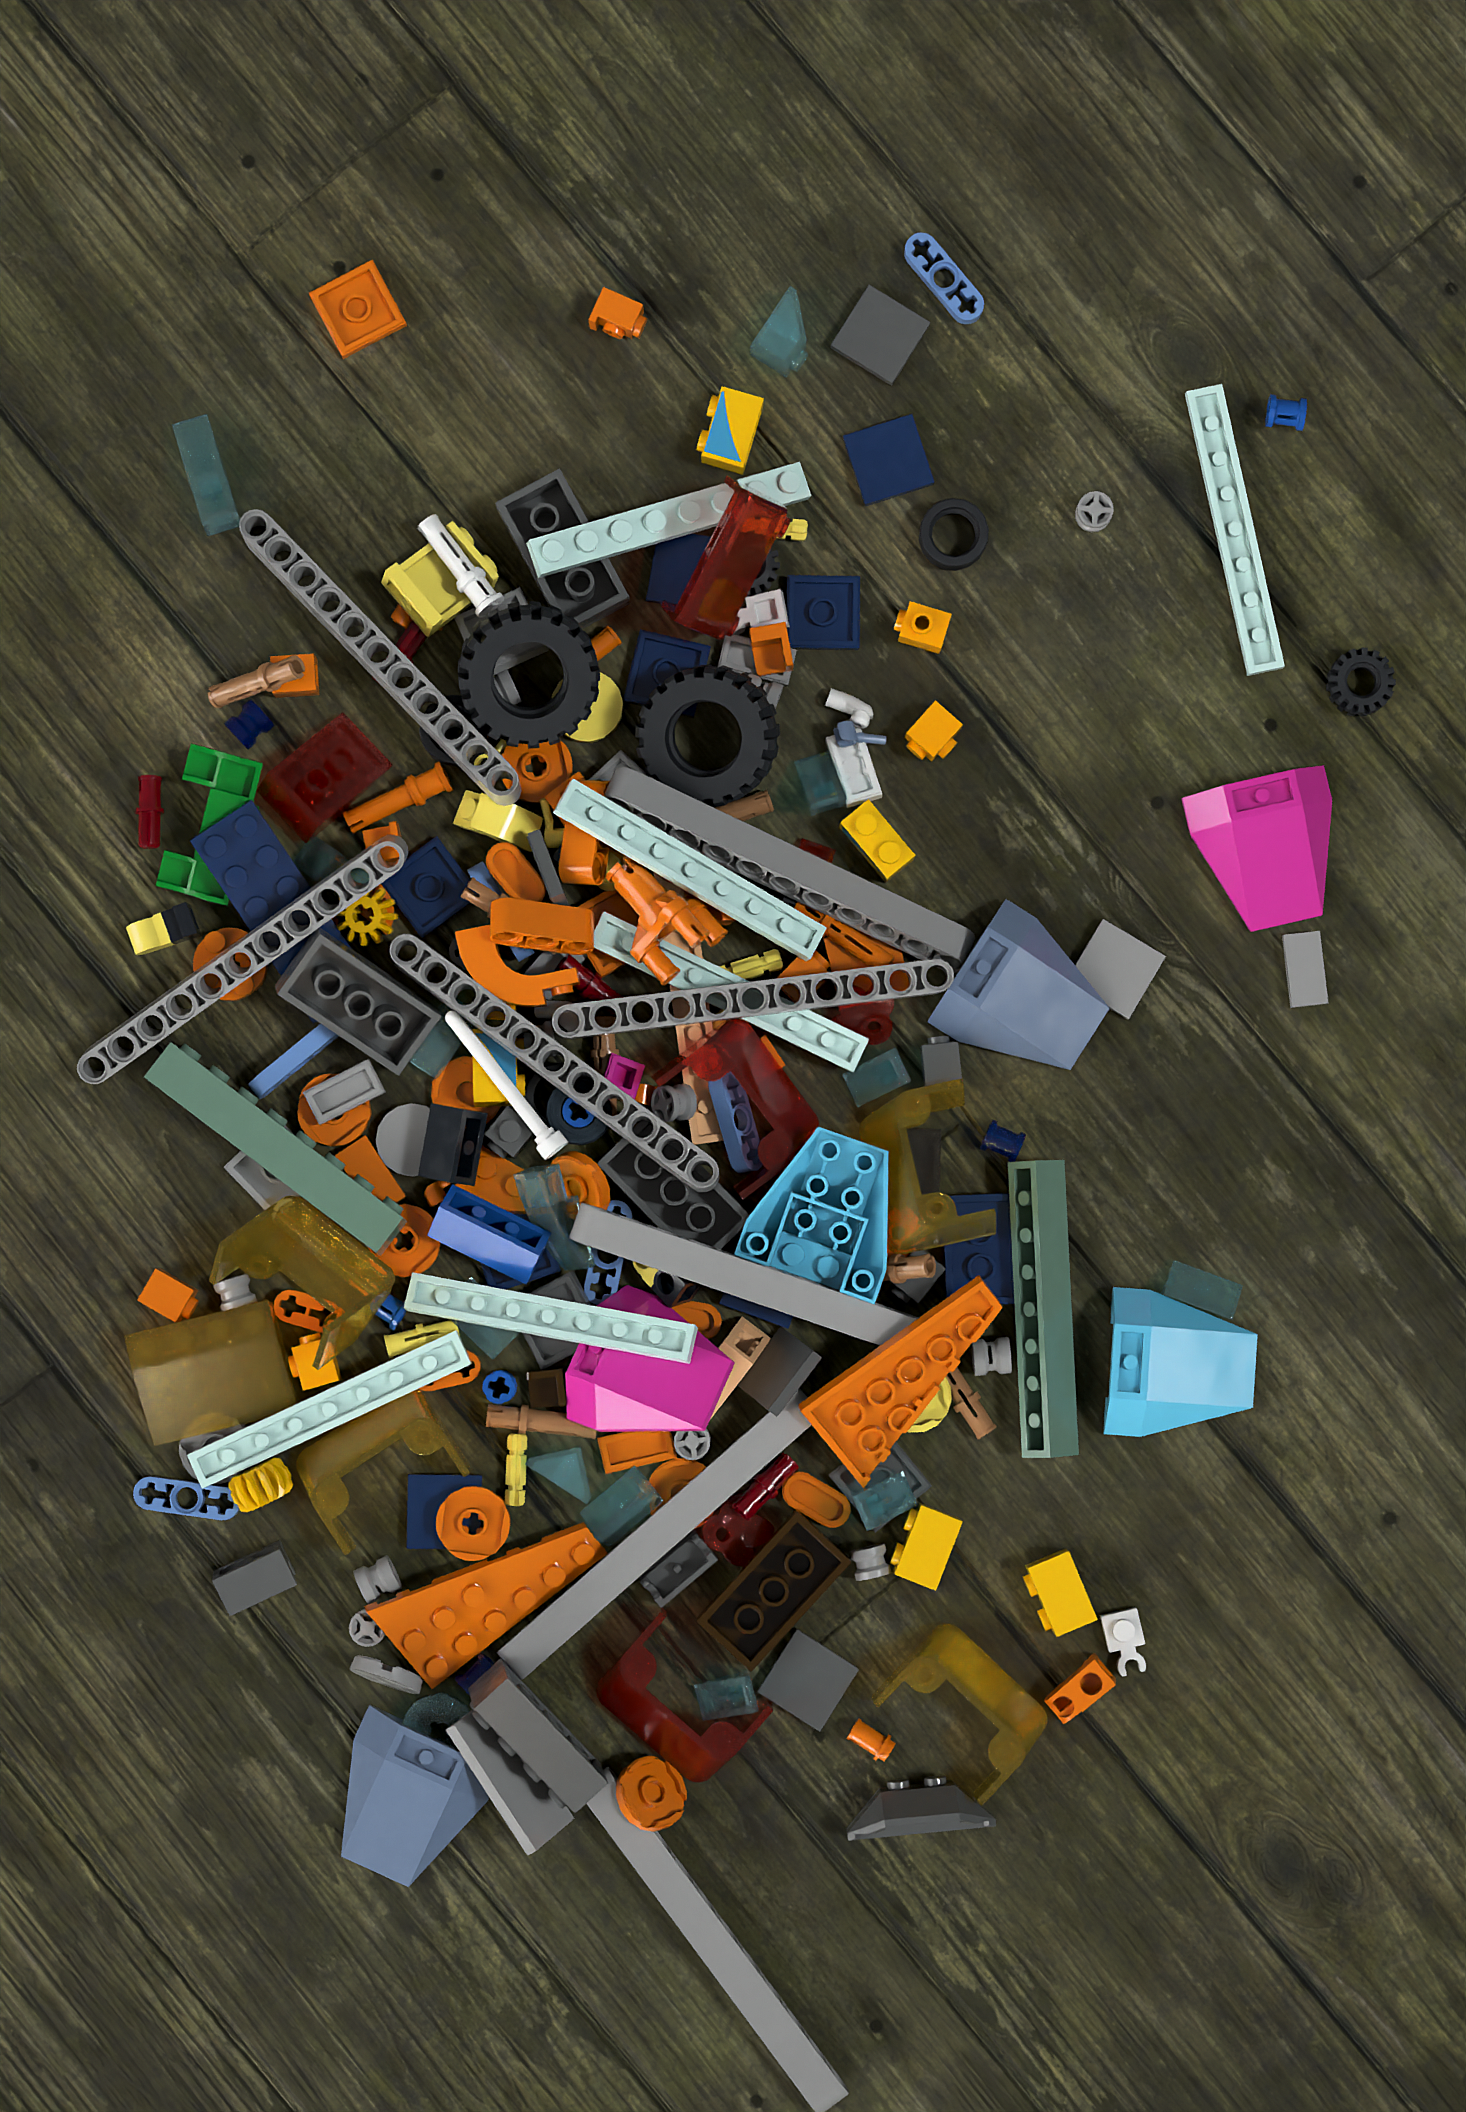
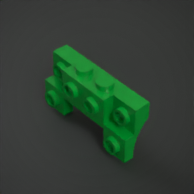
M193 743L190 744L182 779L210 787L199 833L252 799L254 802L263 762ZM164 849L156 886L228 906L229 898L196 849L193 856Z

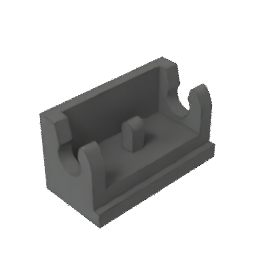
M694 1529L639 1577L640 1583L651 1593L655 1602L662 1608L718 1560V1557Z
M281 1540L213 1571L212 1582L229 1616L297 1585V1580L294 1576L296 1575Z

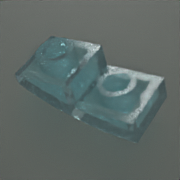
M456 998V1001L459 1004L466 1005L465 1003ZM443 1002L438 1007L441 1018L409 1061L435 1079L440 1076L462 1043L445 1020L446 1013L452 1009ZM462 1017V1019L471 1029L473 1025Z

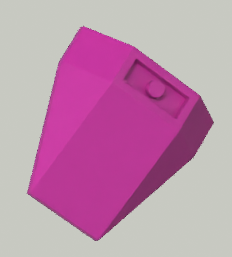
M1324 765L1292 769L1222 785L1182 798L1187 825L1192 839L1250 932L1323 915L1332 811V797Z
M629 1285L624 1286L597 1305V1307L689 1323L674 1309L669 1308L657 1295ZM698 1330L690 1364L579 1343L565 1373L567 1419L599 1432L705 1431L735 1362Z

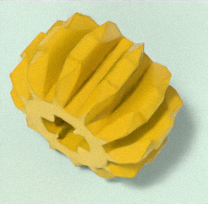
M379 888L374 895L372 889L336 915L345 916L346 921L337 925L338 930L351 928L346 937L348 941H354L359 935L360 945L367 946L370 941V935L375 943L383 941L380 930L384 933L392 934L394 929L385 922L386 920H397L398 914L387 913V908L395 905L394 899L381 901L386 894V889ZM362 906L365 909H373L374 916L369 917L372 919L371 923L367 920L361 921L359 919V913H363L360 910Z
M272 1458L239 1473L230 1480L228 1486L231 1491L230 1495L240 1511L249 1512L289 1493L293 1483L290 1478L291 1474L281 1458Z

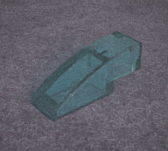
M204 414L172 424L188 482L207 536L239 527L240 515L208 415Z
M559 1164L534 1166L513 1174L520 1199L530 1222L552 1233L546 1245L551 1256L564 1270L594 1267L595 1262L591 1247L569 1238L580 1203L578 1195L567 1196Z

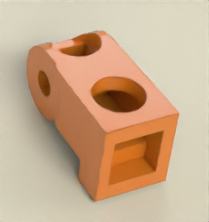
M1093 1653L1083 1662L1081 1667L1052 1690L1044 1699V1702L1059 1720L1065 1724L1081 1711H1085L1116 1685V1678L1099 1657Z

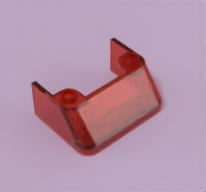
M728 475L724 483L732 488L734 493L677 605L663 600L661 607L673 621L720 641L726 635L731 637L734 634L740 621V617L737 614L776 537L782 538L790 524V518L787 517L788 509L779 501Z
M739 1018L725 1020L650 1076L660 1087L687 1066H690L695 1074L705 1081L719 1080L730 1071L739 1081L774 1129L764 1136L758 1145L757 1153L759 1160L763 1164L762 1167L752 1172L733 1187L742 1199L785 1169L817 1127H819V1120L815 1112L752 1027L746 1021Z
M660 1608L599 1679L596 1694L602 1705L683 1776L692 1782H704L710 1779L743 1747L773 1712V1704L766 1700L741 1730L729 1722L720 1721L712 1724L700 1737L645 1688L655 1676L657 1663L654 1655L643 1646V1643L667 1616V1611Z

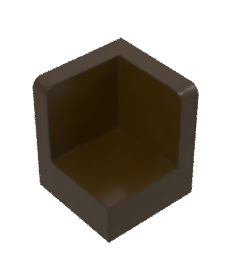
M564 1368L526 1372L531 1409L567 1406Z

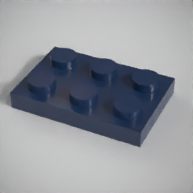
M1009 1193L942 1196L946 1298L980 1275L1001 1304H1015Z

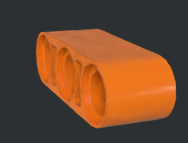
M577 780L604 796L610 782ZM568 821L565 822L559 859V876L561 881L567 884H602L606 875L610 846Z
M499 898L492 901L490 905V939L492 942L500 945L571 955H584L594 950V913L589 909L516 898Z

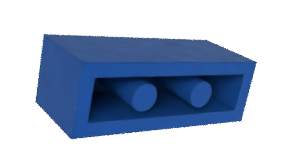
M452 1184L437 1210L427 1236L527 1285L552 1233Z

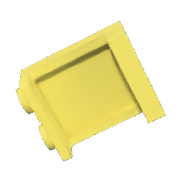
M451 521L445 528L474 567L484 569L486 572L485 578L494 588L499 577L495 563L487 555L482 556L474 547L473 538L465 528H458ZM430 543L402 564L398 565L396 562L386 569L381 581L383 586L427 638L473 604L465 593H460L457 590L456 582L458 580Z

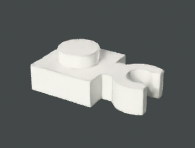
M781 589L745 597L747 608L741 609L738 606L730 605L722 609V614L725 617L738 616V621L735 625L725 627L727 633L739 635L748 626L754 628L786 622V627H790L784 595Z
M1133 1607L1100 1615L1108 1652H1120V1656L1117 1659V1670L1122 1677L1127 1676L1125 1663L1130 1659L1136 1660L1139 1671L1144 1672L1146 1670L1145 1660L1136 1652L1135 1648L1145 1644L1137 1608Z

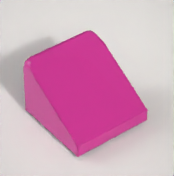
M610 1053L603 1077L635 1100L645 1065Z

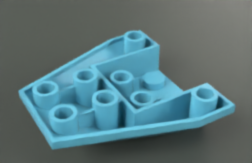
M817 1127L746 1219L734 1255L767 1267L772 1266L840 1290L839 1292L875 1304L887 1270L889 1151Z
M1113 1287L1110 1324H1113L1109 1397H1105L1103 1434L1142 1437L1253 1408L1258 1334L1152 1290Z

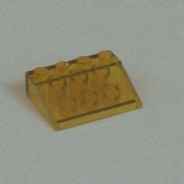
M265 1300L124 1335L133 1377L154 1446L263 1420L297 1404L278 1319L273 1309L274 1303Z

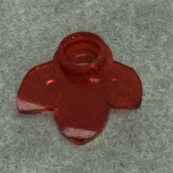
M873 984L867 992L856 985H853V989L858 995L866 996L871 993ZM894 999L838 1006L841 1014L833 1017L831 1021L868 1038L867 1044L869 1045L882 1044L892 1033V1021L889 1016L894 1008ZM872 1021H877L881 1024L877 1030H870L867 1027Z
M743 1493L730 1496L722 1504L719 1514L707 1519L702 1528V1538L705 1544L712 1550L721 1551L726 1561L736 1566H744L754 1555L753 1547L764 1544L772 1536L775 1529L767 1519L759 1515H754L750 1521H747L733 1509L732 1504ZM725 1527L727 1531L726 1536L718 1540L716 1537L717 1530Z

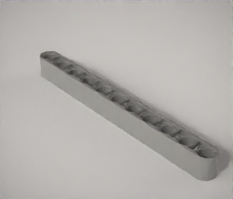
M258 509L249 510L244 513L240 519L239 528L248 548L493 802L502 806L515 803L522 791L520 780L515 769L267 513ZM254 527H266V531L262 535H250ZM280 551L291 552L288 559L284 561L274 560L275 555ZM304 576L315 577L314 582L309 586L303 587L298 585V582ZM329 601L340 603L338 608L332 612L322 610L325 603ZM353 626L364 628V631L358 637L347 636L348 630ZM384 651L389 653L387 659L383 662L375 663L371 661L372 656L376 652ZM401 677L413 678V683L407 688L395 686ZM427 702L438 704L436 711L431 714L420 712V708ZM457 727L463 730L462 735L457 739L450 740L444 737L450 728ZM476 753H484L488 756V759L482 765L476 766L469 763L470 758ZM506 778L513 781V785L507 791H497L494 788L496 782L500 779Z
M620 767L614 771L604 797L714 862L920 960H944L949 963L954 973L960 971L969 957L975 935L968 928L638 771L626 767Z
M386 835L102 1037L91 1045L79 1059L77 1072L80 1078L89 1084L104 1082L398 872L408 855L406 842L396 835ZM385 846L394 847L399 853V860L396 862L385 861L381 856L380 849ZM359 867L365 869L369 874V881L366 883L356 882L351 876V870ZM325 889L335 890L340 897V902L332 905L326 903L321 896V891ZM295 910L305 911L310 918V924L298 925L292 918V912ZM266 931L275 932L279 936L281 944L273 947L267 945L263 940V933ZM237 952L245 953L251 960V966H238L233 959V954ZM208 973L217 975L221 980L222 986L219 988L209 987L204 980V975ZM178 994L188 996L192 1001V1008H180L175 1001V996ZM149 1015L159 1017L163 1023V1028L160 1030L150 1028L146 1022V1017ZM125 1036L131 1039L134 1049H122L117 1043V1037ZM97 1057L101 1059L105 1065V1070L96 1071L92 1069L88 1063V1058Z
M402 934L392 941L390 955L394 965L402 973L449 1008L458 1012L461 1017L691 1189L697 1192H708L717 1185L719 1181V1168L717 1162L711 1156L420 939L411 934ZM405 946H413L417 949V955L413 960L407 962L398 958L400 949ZM441 967L447 971L445 979L440 983H431L427 980V975L433 968ZM464 989H471L476 993L474 1002L469 1005H461L456 1001L458 993ZM493 1011L504 1013V1023L499 1027L488 1026L485 1022L489 1013ZM522 1033H530L535 1037L533 1046L528 1049H520L515 1045L517 1036ZM551 1055H559L565 1062L560 1070L554 1072L544 1067L545 1060ZM580 1077H589L594 1081V1087L588 1093H578L573 1088L575 1081ZM612 1098L618 1099L624 1104L622 1112L615 1116H610L603 1111L605 1102ZM642 1120L650 1122L654 1127L652 1134L646 1138H639L632 1132L634 1125ZM669 1143H677L683 1148V1154L676 1160H668L662 1154L664 1146ZM698 1165H707L713 1171L712 1178L704 1183L698 1182L692 1177L693 1169Z
M932 959L566 1004L560 1006L554 1012L552 1025L554 1031L560 1037L576 1039L933 995L944 992L951 986L954 980V972L948 962L941 959ZM930 967H939L945 972L946 980L942 986L934 987L927 981L926 973ZM902 971L908 976L909 986L906 990L896 991L891 987L889 979L893 972ZM857 976H866L872 981L873 989L869 995L860 996L854 991L853 981ZM822 980L831 981L836 987L835 997L831 1000L819 998L816 993L818 982ZM787 984L793 985L799 990L800 997L796 1004L787 1005L780 1000L779 990L782 986ZM756 989L762 994L763 1004L761 1007L754 1010L747 1008L743 1004L742 995L746 990ZM714 993L722 995L727 1003L726 1009L719 1014L709 1012L705 1005L706 998ZM676 998L686 1000L690 1006L689 1014L681 1019L673 1017L668 1010L670 1002ZM638 1003L649 1004L653 1010L652 1019L646 1023L635 1021L631 1014L633 1007ZM603 1007L613 1009L617 1016L615 1023L608 1028L599 1026L595 1021L596 1012ZM565 1012L575 1013L580 1020L578 1028L572 1032L561 1030L558 1025L560 1015Z
M581 1203L569 1236L570 1239L587 1246L877 1345H882L919 1318L876 1302L875 1304L841 1293L839 1292L840 1290L771 1266H764L736 1256L733 1253L586 1203Z
M799 1388L777 1417L768 1412L675 1494L672 1499L658 1509L654 1515L650 1516L506 1643L497 1654L508 1667L523 1680L808 1429L811 1423L798 1406L799 1403L808 1398Z
M606 1767L603 1771L608 1784L586 1804L815 2112H826L850 2093L846 2085L658 1831L641 1830L626 1819L619 1808L616 1798V1782L618 1777L609 1767Z

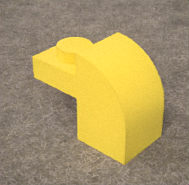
M466 790L453 824L463 829L489 836L499 842L511 843L518 849L531 852L532 849L527 839L528 833L540 829L544 818L515 804L508 806L498 805L485 793L479 794Z

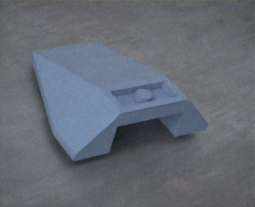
M1005 899L927 1022L957 1042L1071 1070L1110 1008L1039 920Z
M369 1705L353 1741L341 1857L409 1887L486 1804L490 1797L457 1748L402 1724L403 1719Z

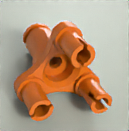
M625 856L623 858L625 864L621 867L619 862H617L607 873L606 879L615 884L614 888L640 916L630 954L638 963L643 962L662 985H666L678 975L680 969L659 948L660 942L677 930L691 948L699 944L698 940L702 942L704 939L710 947H713L725 937L728 930L707 910L708 904L697 897L687 898L678 896L674 890L667 892L646 867Z

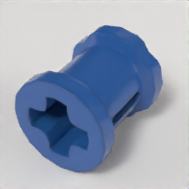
M1270 394L1266 409L1265 426L1272 427L1273 424L1294 426L1296 431H1302L1306 418L1307 399L1300 398L1299 401L1277 399L1276 395Z
M379 1284L366 1303L363 1312L366 1314L371 1312L389 1323V1328L394 1331L407 1312L404 1309L405 1301L402 1302L384 1291L385 1286Z
M498 1370L486 1376L483 1381L482 1390L487 1400L495 1404H502L514 1397L517 1392V1382L511 1373ZM500 1377L505 1378V1385L510 1387L509 1392H503L500 1397L494 1395L495 1389L490 1387L491 1381L496 1382Z

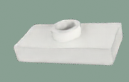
M860 728L855 729L856 733L862 732ZM835 735L826 737L828 751L847 808L863 804L868 799L873 801L882 798V791L866 743H856L849 747H840L836 742Z

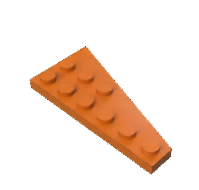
M980 1275L798 1404L803 1415L863 1489L871 1480L870 1475L880 1462L884 1463L891 1454L890 1449L902 1433H907L940 1390L939 1385L950 1371L953 1373L960 1364V1357L970 1344L977 1342L1003 1308L1000 1301Z
M584 1522L545 1536L541 1542L523 1549L517 1547L506 1551L507 1555L488 1562L486 1559L433 1579L431 1584L411 1592L407 1589L397 1593V1597L377 1604V1601L364 1606L365 1610L430 1688L433 1689L608 1554L604 1546Z

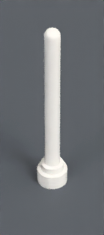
M454 1010L447 1012L445 1020L537 1137L534 1140L538 1145L536 1149L544 1160L549 1159L568 1143L559 1130L555 1131L552 1127L548 1128L459 1013Z

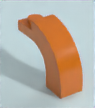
M490 925L455 932L459 953L469 974L477 983L503 1002L520 1007L547 1006L545 991L551 990L552 996L565 995L574 992L573 986L580 984L576 967L531 976L511 970L503 962L497 944L490 939Z

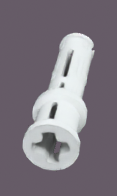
M436 514L427 517L419 524L417 529L424 535L458 580L456 582L457 590L467 595L476 607L475 614L480 618L488 615V613L495 610L504 601L505 597L502 593H496L485 578L486 572L484 569L474 567L458 543L438 519L439 517Z

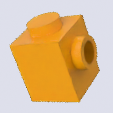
M910 601L907 611L899 610L894 630L900 632L898 642L940 654L952 614Z
M935 700L907 731L905 738L909 743L906 747L921 760L927 757L930 761H933L937 755L944 759L958 743L953 738L961 730L963 724Z
M319 1332L299 1338L300 1345L292 1347L293 1355L288 1356V1362L293 1377L300 1378L303 1390L342 1380L331 1337L322 1339Z

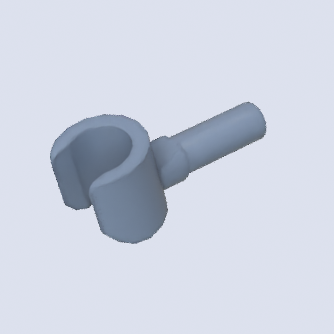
M853 721L840 722L837 725L838 728L833 729L836 742L840 747H849L863 742L886 744V736L863 732L856 733Z

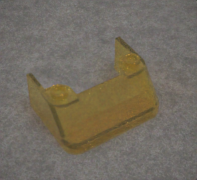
M963 1078L904 1091L866 1116L860 1124L859 1134L861 1142L889 1151L887 1248L894 1253L907 1254L996 1234L995 1208L958 1216L955 1203L948 1195L941 1192L922 1195L906 1129L924 1124L932 1112L965 1105Z
M298 1196L281 1198L219 1243L209 1282L215 1285L237 1268H240L247 1275L256 1279H268L281 1271L329 1310L331 1314L324 1321L322 1327L323 1334L312 1365L317 1370L358 1339L390 1294L395 1281L394 1272L389 1266L307 1200Z
M420 1389L344 1423L303 1450L297 1458L296 1469L312 1505L344 1555H347L357 1547L337 1518L338 1515L346 1510L350 1500L348 1489L341 1478L399 1439L403 1438L409 1449L418 1455L432 1454L444 1446L463 1477L474 1471Z
M944 1623L931 1631L871 1695L873 1703L879 1708L903 1681L917 1692L930 1693L935 1691L947 1679L1000 1731L992 1738L988 1745V1757L996 1769L973 1792L976 1801L982 1806L1022 1764L1046 1728L1047 1714L1044 1708L965 1632L954 1624Z

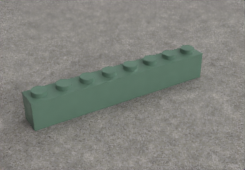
M170 1042L144 1078L375 1253L381 1256L407 1223V1220L400 1215L404 1208L388 1196L383 1201L374 1196L371 1192L375 1187L359 1174L354 1179L346 1175L342 1171L346 1166L330 1152L323 1157L313 1150L317 1143L300 1130L294 1135L284 1128L288 1121L270 1108L267 1113H264L256 1107L255 1104L259 1099L242 1086L237 1092L226 1083L230 1077L216 1066L212 1065L209 1070L197 1062L201 1055L188 1045L183 1043L178 1048Z
M1065 1160L1008 1162L1022 1458H1053L1079 1455Z

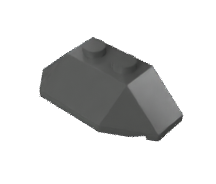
M939 1775L925 1777L922 1784L909 1785V1779L887 1781V1787H881L875 1792L848 1825L846 1831L848 1841L996 1827V1819L988 1809L954 1781H946V1776Z

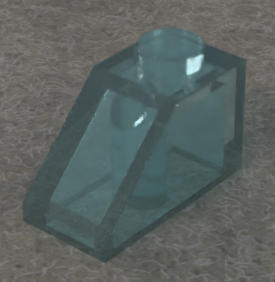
M791 286L750 346V355L786 378L792 369L798 372L809 354L804 351L807 338L797 291Z

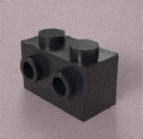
M431 1103L418 1176L449 1183L475 1186L488 1113Z

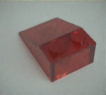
M342 712L269 771L256 791L307 844L337 819L393 765Z

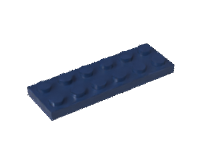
M252 799L190 839V842L250 931L311 888ZM295 910L292 912V918L295 923L301 926L310 924V918L305 911ZM332 919L320 927L350 947ZM266 931L263 933V940L267 945L273 947L281 944L280 938L275 932ZM311 934L272 961L281 976ZM309 1016L313 1024L317 1022L315 1019Z

